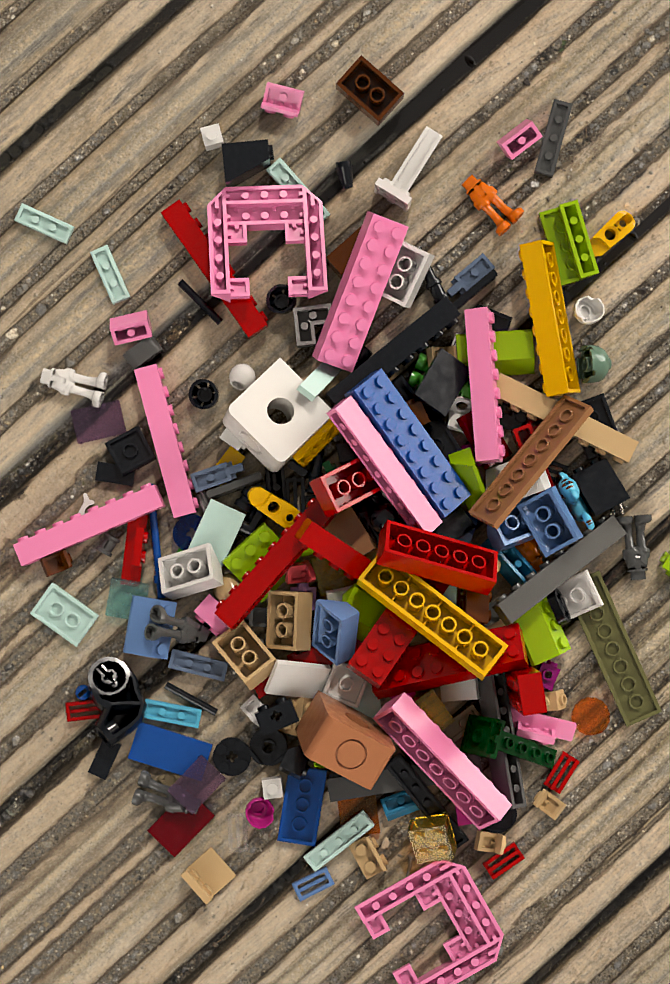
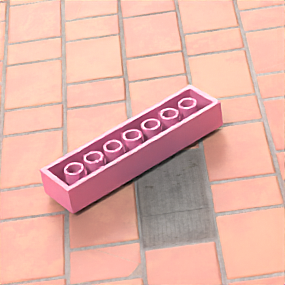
M367 211L312 357L316 360L351 373L353 372L406 236L408 226Z
M405 692L385 703L373 717L376 723L479 830L499 822L512 806L507 798L494 787L493 783L480 772V769L473 765L467 756L454 745L453 741L440 730L437 724L433 723L427 714Z

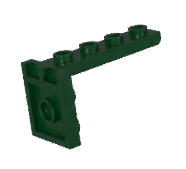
M469 714L460 747L461 752L496 759L497 753L500 751L545 768L553 769L557 750L503 731L506 723L504 720Z

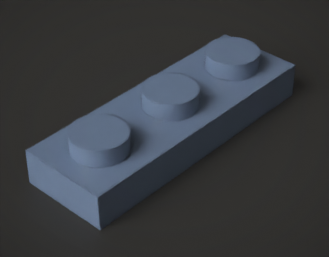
M172 649L168 668L224 681L228 663Z

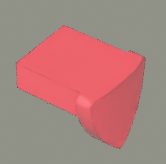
M309 560L294 563L285 573V582L287 584L310 583L316 579L314 569Z

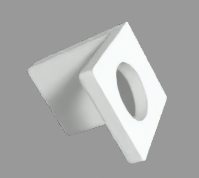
M457 396L448 411V429L463 433L456 419L470 412L472 408L471 399ZM464 402L467 404V407L461 409L456 404Z

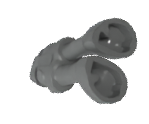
M652 514L634 515L636 546H634L632 536L633 517H616L627 533L624 535L625 549L622 551L623 559L628 567L627 572H630L631 580L646 579L645 571L648 570L646 567L650 557V549L646 548L644 531L645 525L652 521Z
M154 605L151 608V620L159 624L178 627V629L173 630L156 624H148L144 630V636L147 640L154 641L160 637H171L182 644L206 642L209 634V628L194 621L192 617L184 616L181 619L171 617L161 605Z
M142 770L138 779V786L166 794L167 797L137 788L132 798V805L139 806L142 802H153L164 806L167 812H182L185 814L190 812L197 814L201 799L195 798L194 794H189L181 786L173 785L170 787L153 780L148 771Z

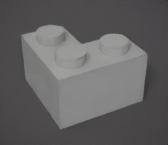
M331 304L293 308L297 348L316 346L314 327L324 326Z

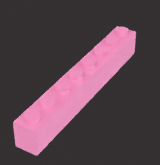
M488 307L466 309L464 314L476 462L479 464L503 462L502 456H505V447L501 444V437L504 436L503 426H500L499 419L502 418L501 406H498V399L501 398V393L496 381L499 380V371L495 368V361L498 360L497 351L494 350L493 343L496 342V333L492 330L495 317Z
M157 364L135 369L136 380L173 517L179 518L197 513L196 508L200 507L197 497H193L192 490L195 489L192 479H188L186 472L190 471L188 462L183 460L182 453L185 452L182 441L178 442L177 434H180L177 423H173L172 416L175 414L172 404L168 405L167 397H170L167 386H163L162 379L165 378L162 367L158 368Z
M352 396L341 400L326 414L406 524L433 532L442 523L439 514L429 504L426 496L421 493L416 486V482L408 475L403 464L395 457L392 449L387 446L381 434L372 425L369 417L359 407L358 402Z
M145 484L140 487L141 490L138 492L129 491L122 495L123 498L117 501L116 498L110 499L105 502L103 507L99 508L98 505L87 509L88 513L84 515L80 513L70 517V521L65 523L63 520L52 524L53 528L49 530L43 528L34 532L35 536L29 538L27 535L17 539L18 543L14 544L13 547L21 566L30 565L44 557L70 548L166 507L157 485Z

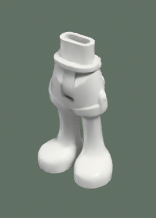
M44 368L40 383L47 384L49 388H53L65 396H69L72 393L87 397L92 400L94 407L99 408L105 393L79 387L75 383L106 390L108 373L101 372L98 377H88L77 374L72 368H52L51 370Z

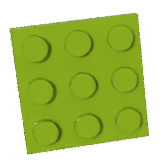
M263 522L223 559L222 563L242 582L243 575L249 570L252 571L256 566L255 562L261 556L264 557L269 552L267 550L274 541L277 543L280 538ZM285 574L272 587L271 590H276L282 583L285 582ZM268 593L260 601L261 603L268 598Z

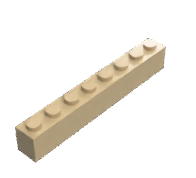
M502 373L499 374V380H496L497 387L500 388L501 393L498 404L504 402L509 405L508 408L516 413L522 411L526 413L525 417L536 422L537 419L543 421L558 403V401L546 397V395ZM590 417L587 418L573 436L578 439V444L584 447L590 445L596 448V453L602 456L608 454L613 457L612 461L621 465L623 462L629 463L639 443Z

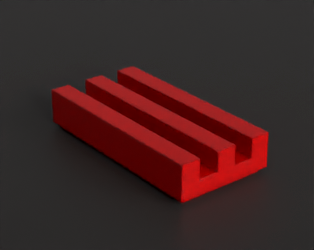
M92 699L65 703L67 722L99 718L100 714L71 717V714L100 709L96 706L70 710V706L94 703Z
M562 751L543 784L560 794L580 761ZM564 757H566V762L559 771L553 783L550 784L549 781L553 777L554 773L556 772ZM573 761V764L571 765L570 769L568 770L567 774L563 778L558 788L555 787L559 782L560 778L562 777L563 773L567 769L570 762Z
M514 841L505 847L503 854L512 848L515 851L493 866L489 867L488 864L502 855L494 854L482 862L493 880L525 859ZM515 855H519L516 859H514L513 861H511L495 873L492 872L493 870H495L496 868H498L499 866L513 858Z

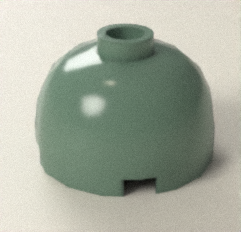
M582 346L578 352L581 353V358H577L578 377L584 380L583 383L600 382L611 369V359L606 351L599 346Z

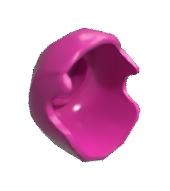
M264 797L253 798L246 805V819L252 827L257 829L267 828L274 821V807L268 799L264 800Z

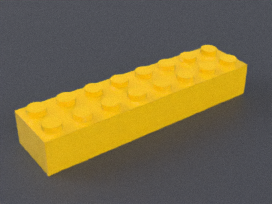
M537 240L519 245V258L524 268L522 269V276L526 280L527 285L525 293L530 302L529 315L533 319L534 324L532 332L537 341L535 349L540 358L539 371L543 375L544 380L542 384L543 392L546 394V397H561L564 394L581 393L554 242Z
M376 556L358 578L357 585L482 681L506 651L508 645L420 577L377 565Z

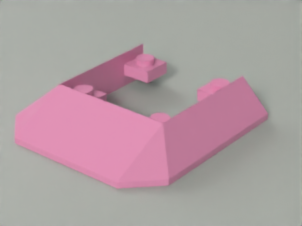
M303 185L225 187L207 204L211 296L230 302V299H250L249 278H230L228 246L247 245V231L285 230V244H304L306 276H288V297H307V299H310L328 291L322 201Z
M438 858L354 906L373 940L390 931L382 914L414 895L424 911L441 901L459 934L443 943L451 959L419 978L416 976L410 963H407L392 972L398 984H457L497 961L504 934L464 865Z

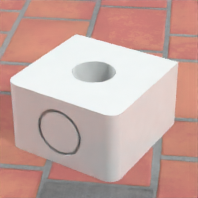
M281 358L230 404L223 418L224 426L271 472L279 471L330 419L326 413L331 409L319 396L310 401L297 390L303 380ZM278 409L282 411L287 418V423L277 424L269 418L267 410Z

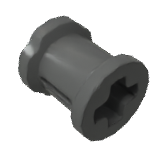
M105 532L104 540L96 549L111 557V552L116 544L120 543V540Z

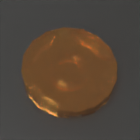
M586 697L580 699L574 705L571 719L572 722L576 723V729L585 735H597L607 728L610 722V713L608 706L602 700L595 697Z

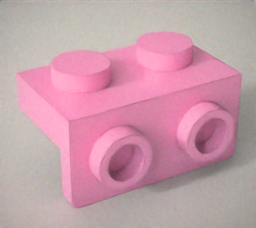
M267 82L260 108L265 109L264 111L267 113L275 114L278 112L282 113L286 118L293 119L300 114L305 91Z

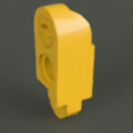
M626 211L617 212L592 237L590 243L595 257H601L635 227V220L630 213ZM624 221L626 223L625 227H621L619 222ZM606 231L613 233V240L606 239Z
M260 486L253 487L248 491L249 503L283 528H290L294 523V518L300 513L292 504ZM276 502L275 509L268 510L269 504ZM289 514L293 515V519L291 521L286 520V517Z

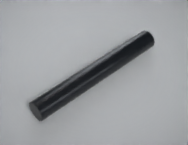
M183 279L178 283V286L217 325L223 321Z
M169 682L164 687V689L214 716L218 711L217 708Z

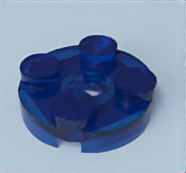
M189 514L177 521L173 528V539L180 549L187 550L192 539L191 536H187V532H190V528L196 531L202 517Z

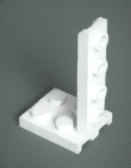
M426 126L393 180L378 178L375 183L374 193L380 194L387 201L396 204L403 211L407 212L412 200L408 191L443 136Z

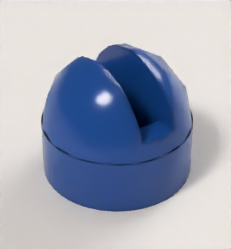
M80 685L76 688L75 695L79 700H86L91 696V689L87 685ZM86 689L87 692L80 697L78 694Z

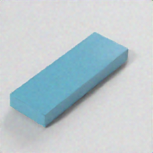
M145 699L147 708L144 718L199 728L202 709Z

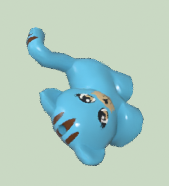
M558 472L560 481L557 490L572 517L578 522L584 521L587 528L593 530L595 525L588 507L580 495L578 485L566 473Z

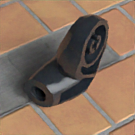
M107 656L98 659L92 664L88 672V683L91 689L92 700L101 710L94 729L108 747L113 748L142 723L147 704L140 692L138 679L132 670L118 658Z

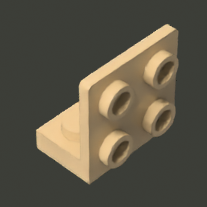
M210 847L189 865L180 876L207 905L213 896L227 885L236 874L218 853Z

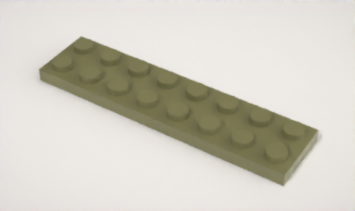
M598 570L591 573L590 576L604 605L579 615L577 618L624 724L628 727L658 714L662 710Z

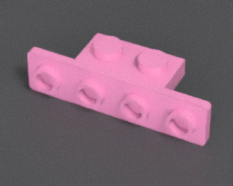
M510 707L513 726L516 728V736L527 740H535L543 745H554L556 738L567 741L573 740L577 726L575 722L542 714L523 716L514 707Z

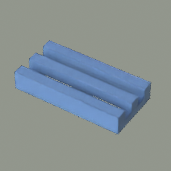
M325 866L293 882L292 886L301 902L335 883ZM322 873H325L324 876H322V877H320V878H318V879H316V880H314V881H312V882H310V883H308V884H306V885H304V886H302V887H300V888L297 887L298 885H300V884H302V883H304V882H306V881H308V880H310V879H312V878H314V877H316V876H318V875H320V874H322ZM328 879L329 882L301 895L300 892Z

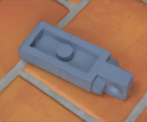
M482 253L451 281L453 286L446 293L449 294L450 298L458 292L461 295L464 294L491 270L495 269V266Z
M224 462L192 473L190 476L195 491L198 493L233 481V479L237 478L236 473L245 471L243 463L233 465L232 462Z

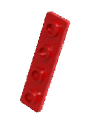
M148 514L128 522L121 583L140 584L142 564L146 562L147 555L144 547L149 539V532H146Z

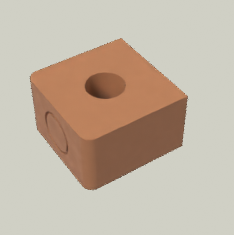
M319 690L295 728L302 751L308 759L369 790L373 788L396 750L390 736L374 719Z

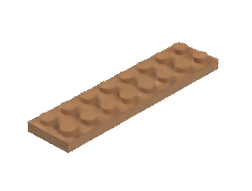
M564 394L468 511L469 514L483 523L498 529L592 414L593 408Z

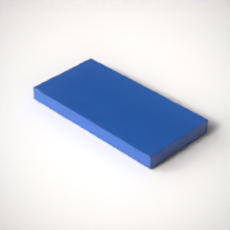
M142 722L137 727L128 759L202 781L213 744Z
M310 767L307 775H302L300 780L290 775L287 776L277 841L315 847L327 776L326 769Z

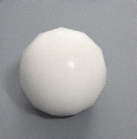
M247 364L234 366L229 374L231 385L238 390H246L255 382V371Z

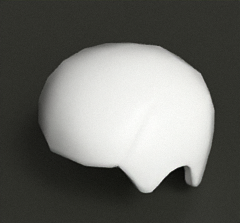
M584 296L578 299L573 306L574 317L584 325L598 322L605 313L604 304L599 298Z

